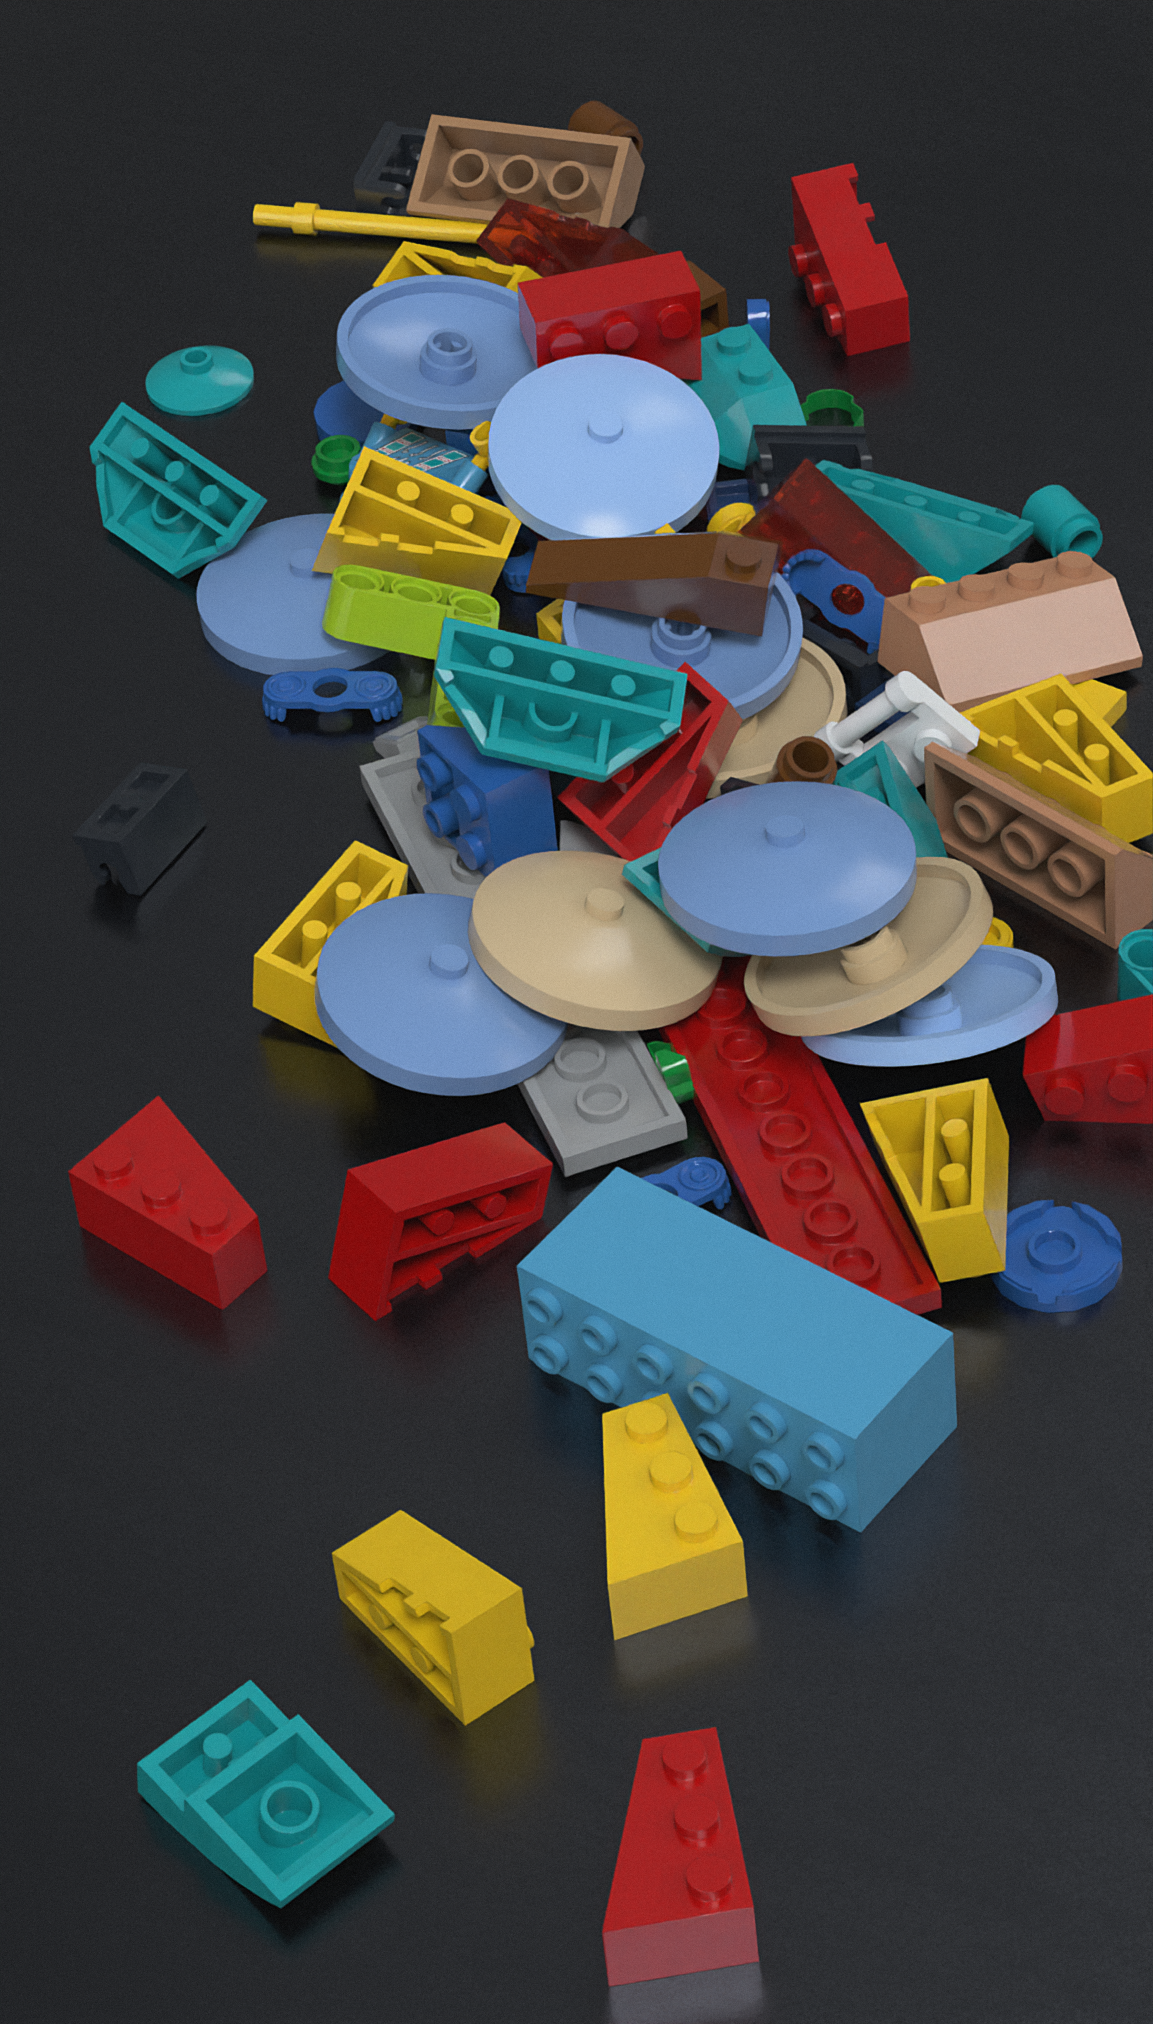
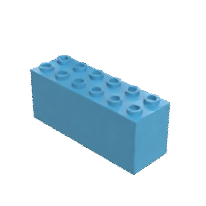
M616 1167L517 1265L528 1356L539 1368L549 1374H559L584 1387L602 1402H612L620 1407L668 1393L694 1445L704 1455L713 1460H723L750 1474L764 1487L771 1490H780L809 1505L821 1517L828 1520H837L860 1533L957 1427L953 1332L619 1167Z

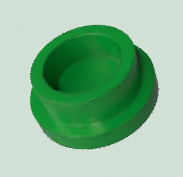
M334 435L320 441L312 458L314 475L318 479L332 485H347L349 482V463L352 457L359 454L362 449L359 442L348 435Z

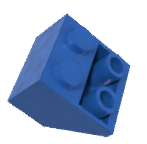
M427 725L417 730L420 757L416 761V766L425 787L427 802L423 806L425 822L437 838L444 837L458 850L460 857L469 869H478L487 877L498 867L519 857L547 851H558L549 770L482 755L464 727Z

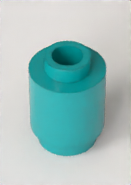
M1049 485L1033 493L1027 500L1021 519L1034 522L1033 534L1030 536L1053 558L1066 551L1082 552L1091 558L1097 554L1103 541L1099 521L1066 488L1060 485Z

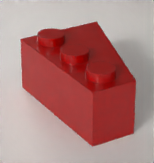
M853 163L791 177L795 245H791L788 248L789 262L796 278L803 277L811 306L820 307L829 337H837L847 356L910 341L908 294L886 242L876 245L867 223L875 220V214L870 202L859 205L857 201L858 173Z
M682 251L518 282L520 329L537 368L573 356L609 354L648 362L668 371L679 379L702 380L701 295L699 286Z
M686 662L677 669V672L688 674L681 725L678 732L604 783L576 777L557 797L619 858L628 861H634L661 848L673 827L683 817L704 803L743 722V719L729 700Z
M1153 994L1053 1015L1043 1026L1026 1036L1023 1077L1045 1121L1153 1124Z
M159 1096L153 1099L68 1171L80 1227L221 1310H224L268 1271L258 1215Z
M504 1122L348 1169L328 1279L374 1321L379 1320L392 1311L389 1300L417 1283L427 1290L443 1280L442 1272L439 1269L463 1254L469 1252L473 1257L478 1258L541 1219L553 1163Z
M716 1727L642 1739L602 1929L609 1987L759 1962L754 1905Z

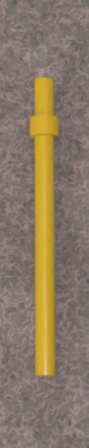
M296 202L294 207L256 204L253 210L254 225L292 228L294 234L316 236L318 231L556 251H562L565 235L560 233L455 220L322 210L319 204Z

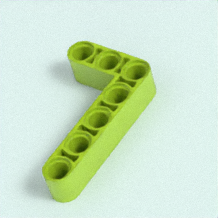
M341 565L336 567L332 573L322 627L331 636L344 641L433 659L436 662L444 617L498 629L500 606L493 597L477 590L360 565ZM433 675L427 725L464 727Z

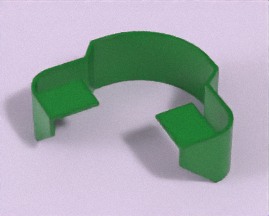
M824 389L813 392L806 396L807 402L800 405L805 421L809 420V414L824 408H839L851 413V420L855 422L853 426H864L863 409L854 404V396L842 390Z
M659 1041L648 1043V1052L676 1103L680 1105L693 1100V1082L685 1056L672 1052L670 1043Z

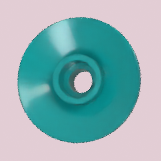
M211 345L195 346L173 352L159 360L148 372L145 385L148 398L159 409L181 416H203L226 410L244 399L254 384V372L250 361L233 349Z

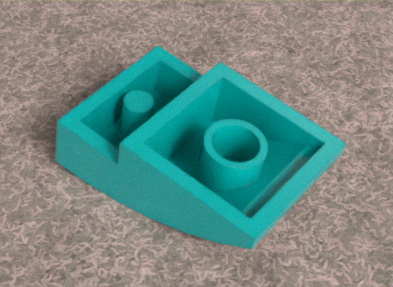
M251 1680L137 1763L138 1792L212 1863L238 1883L279 1908L285 1906L393 1823L395 1819V1814L299 1714L289 1720Z

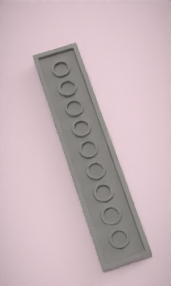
M420 749L359 766L362 785L402 863L408 865V874L418 894H450L474 899L476 891L486 877L478 869H469L460 857L458 850L444 837L437 838L425 822L423 816V806L427 804L425 787L416 766V761L420 757ZM569 1023L565 1039L552 1060L536 1074L517 1084L565 1177L688 1138L686 1119L672 1093L667 1089L661 1073L637 1030H600Z

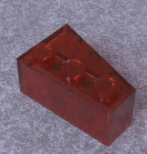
M507 198L476 240L499 264L514 267V264L526 266L543 278L660 255L623 229L613 226L606 228L595 225L589 220L580 217L573 219L562 216L553 210Z
M807 458L756 504L732 531L784 541L778 568L780 575L783 574L782 569L790 557L797 555L800 551L816 549L826 553L846 569L855 570L865 575L874 584L876 591L886 598L908 593L911 591V585L916 579L924 576H933ZM841 584L834 588L832 602L838 611L853 615L863 609L864 597L856 586ZM843 628V629H845L846 631H848V632L852 633L853 635L857 636V635L854 634L852 631H850L848 628Z

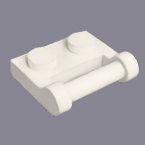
M902 671L887 681L884 692L840 723L829 722L816 731L814 737L827 743L834 753L835 761L841 762L844 766L883 740L891 748L917 788L925 782L924 747L933 741L967 754L977 747L980 730L915 675L908 671ZM898 711L909 712L865 744L859 740Z

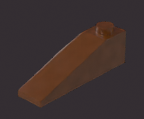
M729 531L538 541L525 593L762 637L784 541Z

